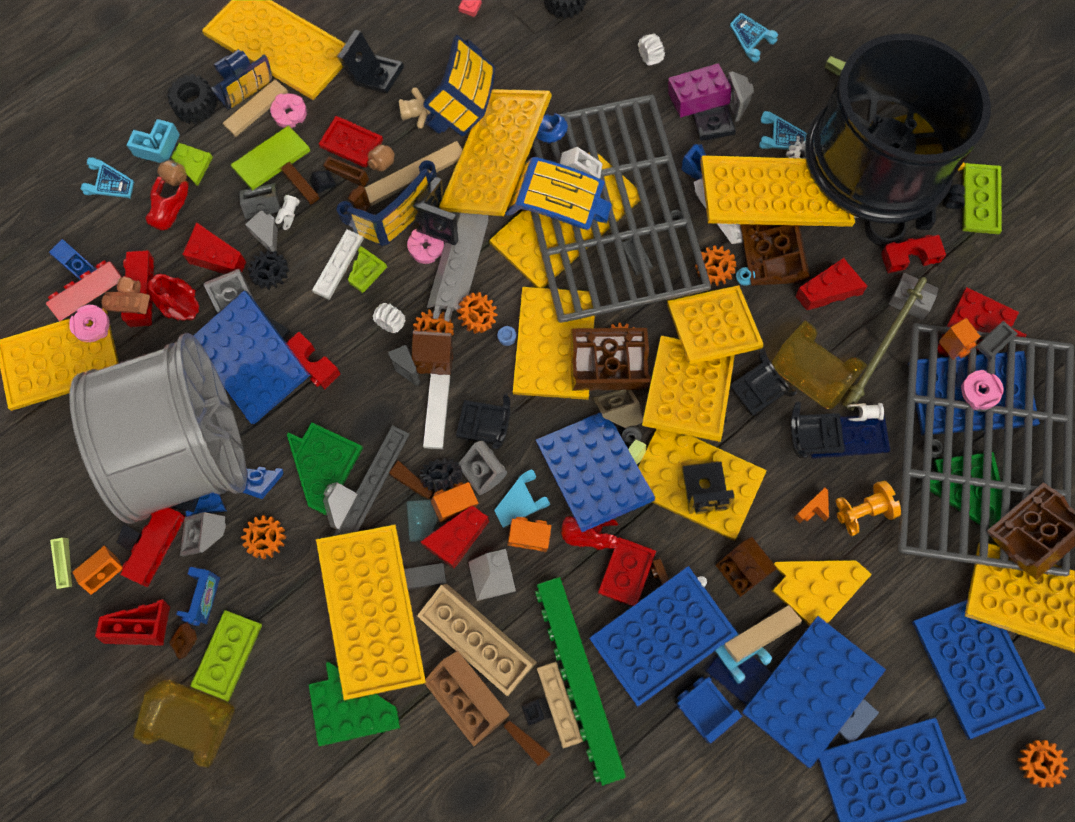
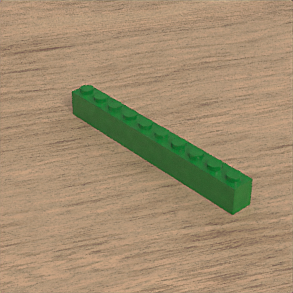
M561 578L537 584L538 590L535 591L538 603L542 602L544 609L541 610L544 622L549 621L550 629H547L550 640H555L557 646L554 649L557 661L561 660L563 668L560 669L563 681L568 680L570 688L566 690L570 701L574 700L576 705L573 712L576 721L580 720L583 727L579 729L582 740H587L589 749H586L589 761H594L596 767L595 770H592L596 783L600 782L601 786L626 778Z

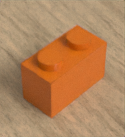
M965 318L952 326L940 339L939 343L954 360L958 356L963 358L971 352L970 350L977 346L976 341L981 336L968 319Z
M459 482V484L453 485V488L448 491L439 490L434 493L431 504L439 521L443 522L459 515L470 506L476 508L478 501L470 483L463 484Z
M516 517V519H512L507 546L546 552L549 546L551 525H547V522L542 520L529 522L527 518Z
M104 545L75 569L73 574L78 584L92 595L122 570V565L117 556Z

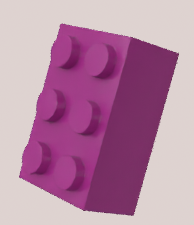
M719 63L668 78V94L680 118L731 102V86Z

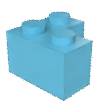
M157 119L150 134L133 130L127 146L136 157L162 163L169 160L180 134L173 123Z

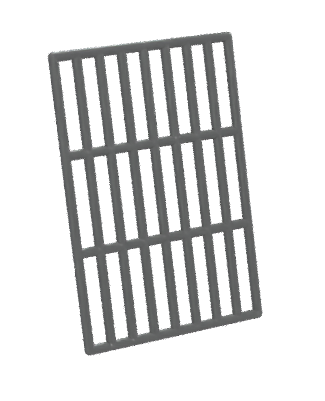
M654 95L558 114L564 117L568 124L566 135L570 149L577 147L570 119L580 117L590 155L599 161L587 117L588 115L598 114L612 164L611 168L601 170L600 179L605 182V176L615 175L630 231L619 233L613 208H611L608 218L611 235L601 237L598 223L593 219L591 224L593 239L583 241L580 228L572 225L576 242L565 245L559 220L551 218L558 246L547 248L539 214L531 211L557 319L560 323L711 289L707 270ZM639 104H650L665 156L654 158ZM630 106L633 108L647 160L639 162L636 160L622 108ZM615 110L630 164L619 166L604 112ZM535 137L532 144L535 157L543 159L539 140ZM551 142L555 162L560 164L561 154L558 142ZM664 163L668 165L683 219L672 220L657 165ZM650 167L666 223L657 225L654 223L639 171L641 168ZM632 171L648 227L639 229L636 227L622 177L623 172ZM604 183L601 193L602 199L611 203L606 183ZM686 226L702 280L701 285H691L675 228ZM668 230L684 285L682 289L673 290L657 232ZM650 234L666 289L664 293L655 294L639 238L641 235ZM632 238L648 294L646 297L637 298L621 241L623 239ZM614 242L630 299L628 301H618L603 245L605 243ZM587 247H597L611 300L610 305L600 306L585 249ZM568 251H579L593 305L592 309L582 311ZM559 253L575 310L574 313L565 315L549 257Z
M914 323L911 328L898 551L903 554L1022 570L1014 561L1008 560V555L1001 547L1000 559L988 558L989 534L987 531L989 530L990 488L1002 489L1001 519L1010 512L1011 491L1022 492V500H1024L1038 488V486H1031L1033 419L1044 420L1043 482L1051 487L1053 421L1064 423L1063 490H1054L1062 494L1071 507L1074 345L1071 343L1015 336L1007 344L1005 407L994 406L986 410H975L967 402L955 400L957 358L954 360L950 356L948 358L946 399L935 398L938 334H945L950 327ZM919 331L930 332L927 396L915 395ZM977 331L981 336L979 339H984L989 334L988 332ZM1016 344L1027 345L1025 410L1013 408ZM1035 346L1046 348L1044 412L1033 411ZM976 347L971 349V352L968 354L967 377L976 371ZM1054 349L1066 350L1064 415L1053 413ZM996 355L991 360L987 358V373L995 375ZM915 403L926 404L923 470L911 469ZM935 405L946 407L943 473L931 472ZM954 408L966 409L962 476L951 474ZM974 411L985 412L982 479L971 477ZM993 413L1005 415L1002 481L991 480ZM1013 416L1025 417L1022 484L1011 483ZM910 477L922 478L918 547L906 546ZM930 480L942 481L939 550L927 549ZM950 482L962 484L959 553L947 552ZM970 485L982 487L979 556L967 555ZM1070 551L1061 558V568L1051 567L1044 574L1069 576Z

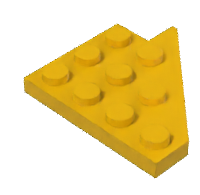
M857 561L775 562L774 565L777 567V570L785 578L772 592L787 606L790 605L795 613L809 626L818 616L826 623H829L872 574Z

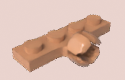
M120 277L117 283L118 292H105L102 298V309L104 308L109 312L146 314L150 295L140 293L141 282L138 280L134 281L131 278Z

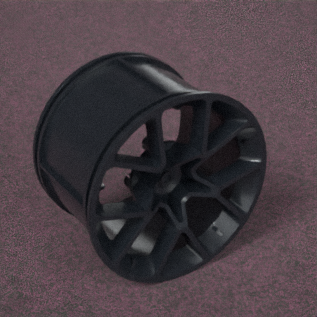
M902 33L884 35L866 42L848 58L825 108L817 114L807 132L804 150L806 164L812 179L832 203L849 214L864 220L890 224L902 223L928 214L947 195L953 181V176L987 129L991 114V103L984 80L976 68L958 51L929 37ZM865 99L869 101L867 121L853 111L850 103ZM878 100L891 102V105L897 104L907 109V116L904 123L893 118L876 115ZM914 114H917L926 121L934 132L913 134L914 129L917 127V122L913 119ZM941 144L943 152L940 154H914L916 145Z

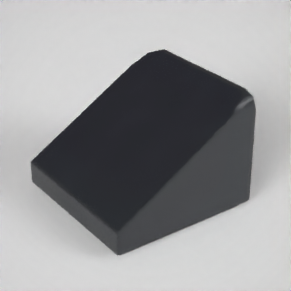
M329 170L313 172L310 178L316 193H321L336 186Z
M936 208L916 219L917 230L930 231L936 222Z
M124 524L116 543L132 552L133 546L139 542L142 535Z
M540 698L522 706L528 726L552 717L546 698Z

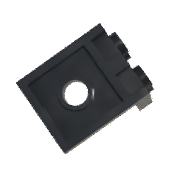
M354 30L337 56L355 85L387 94L405 67L401 61L374 55L363 34L358 30Z
M435 177L431 183H428L422 195L418 196L417 201L413 205V208L417 209L415 221L419 222L416 230L419 233L456 245L459 241L457 218L455 214L439 208L443 199L442 179Z
M722 462L682 466L689 514L694 512L696 514H703L714 509L717 512L729 509L735 497L733 490L726 491ZM702 479L708 480L710 487L702 488L699 481Z

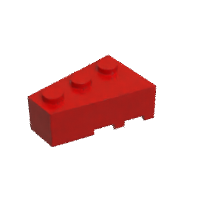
M196 223L183 253L188 263L223 274L237 269L243 272L246 261L242 254Z
M843 258L801 286L795 297L806 310H811L829 305L831 302L843 301L849 297L863 295L867 285Z
M470 506L422 540L421 544L455 569L489 523L488 516L474 506Z
M162 599L154 604L141 605L136 609L122 610L99 617L95 637L103 644L163 646L170 606Z

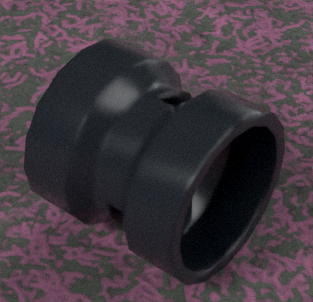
M958 184L951 185L947 193V208L961 209L965 206V199L963 198L965 195L964 186Z

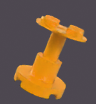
M880 481L873 485L874 495L864 498L863 504L853 508L843 497L835 500L839 509L837 513L838 520L841 524L845 523L850 536L859 533L857 519L868 514L874 517L883 513L886 518L893 520L901 515L899 501H894L892 496L896 494L888 482Z

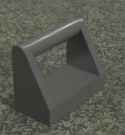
M275 183L259 186L253 191L251 188L240 191V205L245 219L253 218L261 210L267 215L268 213H276L281 209ZM272 191L271 194L246 199L247 196Z
M404 345L388 352L395 371L415 386L420 385V378L407 346Z

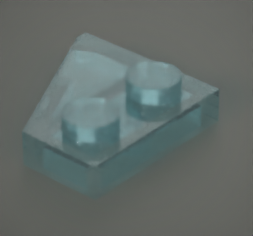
M431 500L408 501L406 504L409 541H422L432 534L438 517L431 504Z

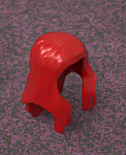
M157 177L150 194L151 210L145 217V220L153 228L167 230L172 226L180 208L185 204L189 184L187 181L181 182L176 195L163 198L160 194L165 180H162L163 177Z
M156 274L148 281L147 293L165 317L175 318L177 321H192L195 319L196 314L199 313V305L194 297L195 290L187 282L180 278H171L165 274Z
M568 516L563 520L561 535L563 540L569 545L594 547L601 550L616 548L621 543L615 535L600 534L603 526H618V522L614 519L584 532H581L574 517Z

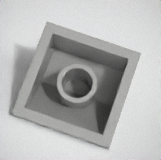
M903 273L889 305L901 310L909 297L906 292L907 289L913 290L919 279ZM926 283L920 292L923 296L922 300L916 299L908 314L924 320L937 297L938 288Z

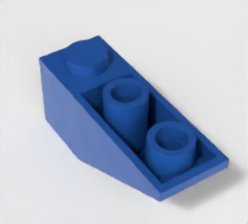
M63 239L49 251V254L79 280H81L79 276L85 272L90 271L92 273L97 270Z

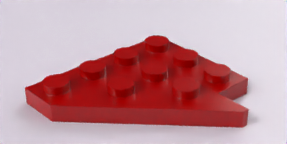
M966 287L946 327L951 328L967 318L976 331L990 333L1002 321L1012 328L1019 312ZM1012 328L1014 331H1016V332L1018 333L1016 336H1018V337H1026V336H1027L1026 334H1024V333H1022V332H1020V331H1018V330ZM978 339V340H977V345H978L983 339ZM938 342L937 353L949 357V354Z

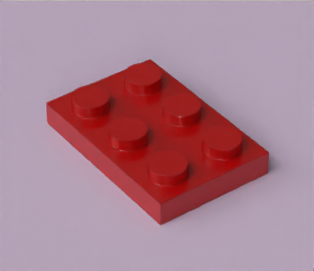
M335 116L319 142V146L324 150L367 168L369 161L368 153L382 143L383 137Z
M619 537L618 539L621 543L613 551L598 594L633 607L639 601L656 551Z

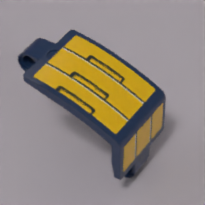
M458 35L453 38L443 80L423 102V106L431 112L427 116L425 124L438 134L451 127L458 134L464 136L483 118L490 100L495 66L482 56V50L469 39L464 41Z
M239 49L229 56L226 55L214 63L215 68L224 80L211 88L215 96L229 111L272 81V72L267 56L264 54L255 62L250 63L246 54Z
M429 160L421 162L419 165L420 174L390 205L377 215L355 209L347 201L339 203L337 213L340 220L344 224L353 227L354 233L363 236L368 241L381 246L389 244L415 221L417 209L413 208V205L417 201L418 196L422 195L428 183H431L437 177L435 164Z

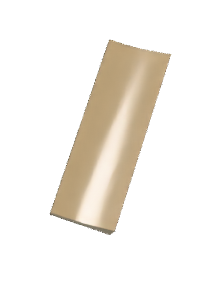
M448 584L441 585L417 615L453 649L459 651L471 665L506 696L512 693L537 663Z

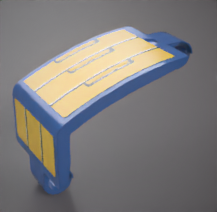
M532 157L523 167L505 215L509 216L516 213L519 209H524L588 230L593 219L598 222L607 223L612 204L600 198L605 183L603 180L556 162Z

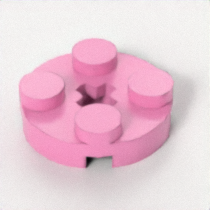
M278 94L270 109L274 121L283 128L287 126L290 128L295 127V124L302 123L307 115V109L302 97L295 94ZM291 108L293 111H289L287 114L285 110Z
M415 229L408 239L407 247L410 255L417 262L429 264L434 262L439 256L441 257L444 241L419 233ZM425 242L431 244V246H427V249H424L422 246Z
M95 305L80 307L76 310L77 313L74 317L72 316L69 326L71 332L82 342H95L105 338L108 334L109 317L102 309ZM89 320L94 322L91 327L85 326L89 323Z
M984 370L971 373L961 385L965 401L975 410H986L994 407L1001 400L1004 390L1001 380L996 375L986 373L987 371ZM979 386L987 389L985 394L978 391Z

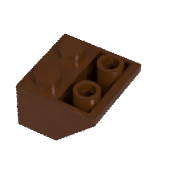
M753 537L742 542L716 564V567L740 597L777 569Z

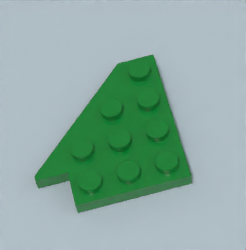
M311 422L303 439L289 432L287 433V438L308 507L327 516L323 502L325 489L329 484L332 485V483L344 485L363 447Z
M992 452L991 480L1001 481L995 456ZM983 454L972 455L971 477L982 479ZM963 456L952 458V475H963ZM943 459L935 460L933 462L935 471L943 473ZM930 480V491L939 498H941L942 481ZM950 482L949 504L961 512L962 484ZM970 485L969 518L980 525L982 487ZM990 488L989 529L1001 519L1002 489Z
M330 662L326 663L329 680L309 684L319 747L401 729L397 707L377 694L344 701L339 669Z

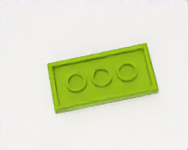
M287 126L232 163L231 167L253 191L281 172V167L288 162L292 164L310 152V148Z
M965 163L963 168V186L965 187L963 198L965 199V206L962 211V231L1000 234L1002 232L1001 166Z
M224 610L190 687L229 702L262 624Z

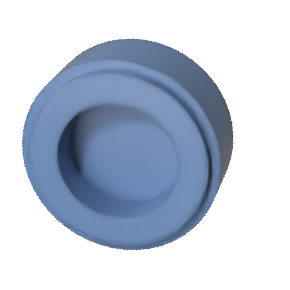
M504 326L499 329L497 336L498 341L502 345L510 346L516 341V331L512 327Z

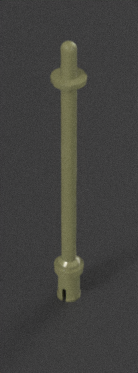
M925 277L919 278L913 290L907 289L908 299L859 382L849 389L850 393L842 404L846 409L853 411L855 407L847 406L857 404L859 399L865 395V385L916 299L922 300L923 296L920 292L927 282Z

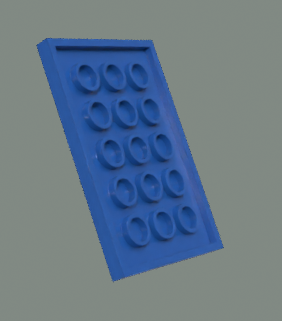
M245 290L193 335L211 359L223 386L251 424L257 423L310 376L250 294Z
M1024 351L1015 352L1013 408L1025 410L1026 357ZM1007 352L996 354L995 375L1001 380L1004 390L1001 400L995 406L1005 407ZM983 354L976 355V371H987V357ZM958 356L956 360L955 400L965 401L961 385L967 378L968 356L963 358ZM949 357L937 358L935 398L946 399ZM929 359L917 361L915 395L927 396ZM979 386L978 391L985 394L986 388ZM1033 397V411H1037ZM916 403L921 435H925L926 404ZM934 406L933 434H945L946 407ZM954 408L953 433L965 432L966 409ZM974 411L973 431H982L985 428V412ZM993 413V430L1004 429L1005 415ZM1013 416V428L1024 427L1025 417ZM1033 419V426L1040 424L1039 419Z
M601 413L536 439V443L581 532L655 501L653 492L614 423L603 418Z
M688 566L589 639L635 704L640 706L738 633Z
M966 600L913 621L912 624L967 739H972L1043 710L1045 706L1007 630L965 617L968 601Z
M818 616L743 710L742 714L810 769L886 669Z
M936 718L824 750L818 758L839 822H903L967 802Z

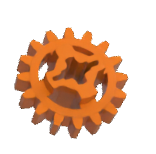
M714 245L713 250L707 247V252H701L704 263L708 259L705 267L710 284L715 282L716 286H718L720 281L726 284L725 279L731 280L732 275L730 273L735 274L736 272L735 268H733L736 267V261H733L735 260L734 254L730 255L729 249L724 251L723 246L717 249L716 245Z
M473 292L462 298L463 301L458 304L462 307L457 310L458 313H461L458 320H463L462 326H468L467 331L473 329L474 334L479 331L483 333L491 329V325L496 323L493 319L497 316L493 312L496 306L491 305L493 300H487L488 295L481 297L480 292L477 294Z
M429 309L428 314L421 313L422 318L416 317L417 323L413 324L414 329H416L414 331H421L422 329L423 332L442 333L445 330V333L454 335L452 330L454 328L453 323H450L451 319L450 321H445L444 311L438 319H434V313Z
M262 515L261 520L255 517V523L248 522L249 529H243L246 535L241 536V538L246 542L242 545L248 548L247 552L249 554L253 553L255 558H258L260 555L262 559H265L267 554L272 558L273 552L279 553L278 547L285 545L281 542L282 539H286V536L281 534L285 529L279 527L281 523L278 520L274 522V518L271 516L268 520L264 515ZM263 534L267 537L265 540L261 538Z
M1039 740L1033 741V745L1026 744L1028 750L1020 751L1024 758H1018V761L1023 762L1024 765L1019 767V769L1026 771L1023 777L1031 778L1030 784L1038 783L1040 788H1045V785L1048 788H1052L1054 784H1061L1059 778H1066L1063 770H1068V767L1063 765L1067 758H1061L1060 756L1063 750H1055L1056 744L1049 745L1047 740L1041 743ZM1045 761L1046 765L1042 767L1041 763Z

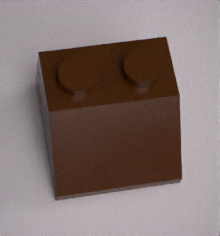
M413 331L412 360L417 373L451 375L453 363L451 333Z

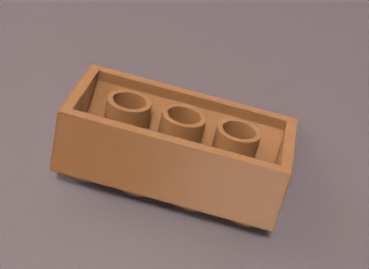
M459 651L442 660L425 679L427 688L473 746H476L509 716L508 712Z

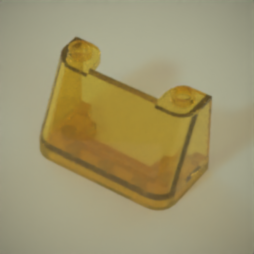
M805 320L784 342L773 359L772 365L778 374L823 407L832 409L867 367V364L855 357L849 358L845 363L814 341L817 337V330Z
M161 681L144 695L133 738L140 740L144 744H151L160 738L194 752L193 760L196 764L208 768L217 755L233 718L235 708L226 702L178 683Z

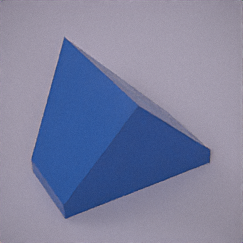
M693 145L684 156L681 169L696 180L702 178L700 159L702 156H706L702 145Z

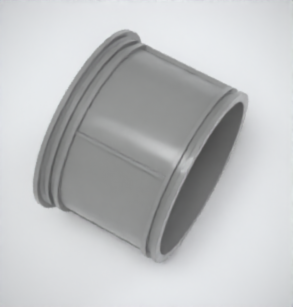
M189 333L182 334L177 342L166 345L162 350L101 370L91 369L79 373L73 378L70 387V411L80 453L101 498L112 513L121 521L132 524L147 519L153 512L213 492L223 494L231 491L234 494H239L245 490L247 484L246 461L231 404L211 359L193 335Z

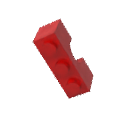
M926 235L921 239L914 240L911 238L898 244L896 242L889 243L883 249L881 256L888 274L906 270L910 263L908 255L918 256L922 265L926 266L940 263L946 256V252L940 235Z
M300 332L287 342V345L310 374V381L316 387L320 385L325 390L341 375L338 368L325 356L318 362L308 361L309 356L315 349L312 343Z

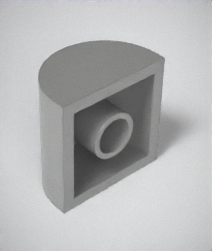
M240 269L204 282V287L217 313L222 311L244 290L253 298Z
M484 441L474 443L459 462L462 473L479 496L491 490L507 475L505 467L499 462L493 451L489 449Z

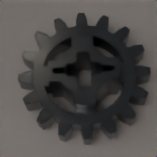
M267 250L266 254H263L261 251L259 257L253 256L255 261L249 262L252 267H249L248 271L251 273L249 277L255 285L259 284L261 289L266 286L270 290L272 285L277 288V283L284 284L282 279L288 278L286 273L289 272V268L282 254L278 255L277 251L271 254L270 250Z
M446 458L442 461L436 459L433 462L429 461V465H423L419 475L423 487H428V490L435 488V492L442 488L443 491H446L448 487L453 488V484H459V480L462 479V469L459 466V462H454L453 459L449 461Z

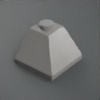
M729 72L727 79L731 86V102L729 106L735 122H737L749 105L754 89L753 85L749 84L747 77L735 72Z
M203 512L185 517L180 556L204 552L219 540L226 529L225 516Z
M506 549L484 554L468 562L477 601L516 592Z

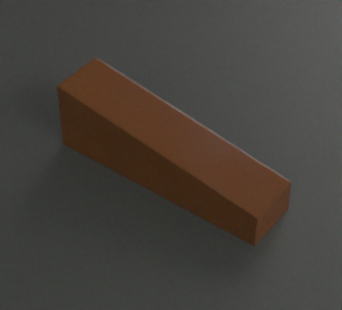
M328 157L323 165L326 170L362 187H365L369 181L366 171L332 157Z
M290 162L281 167L283 175L310 205L320 199L318 194Z
M398 460L389 472L390 476L428 501H431L434 493L428 490V487H423L421 481Z
M511 721L504 725L505 729L538 766L551 755Z

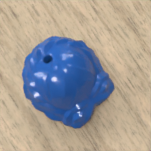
M556 113L553 116L549 114L544 115L536 134L538 140L547 143H554L560 140L568 128L565 118Z

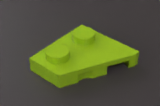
M179 143L171 158L173 161L184 166L185 174L198 186L213 156L208 152Z
M360 246L358 258L354 261L353 270L349 275L348 281L353 287L364 293L387 268V265Z

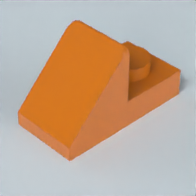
M826 488L794 517L799 524L803 520L808 522L815 513L823 521L829 518L828 490Z

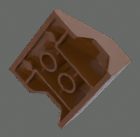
M741 224L752 286L792 284L810 279L800 225Z
M647 328L571 329L572 391L648 389L652 378L648 372L649 343Z
M1043 482L993 525L987 533L1020 569L1037 580L1075 547V510L1069 506L1062 494Z

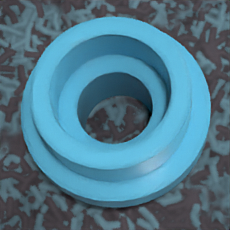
M744 267L738 270L736 274L738 283L744 286L751 284V272L749 269ZM748 274L749 277L744 278L742 275Z

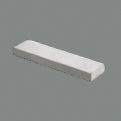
M346 229L312 290L313 293L330 300L361 245L363 236Z
M431 374L424 448L443 449L450 375Z

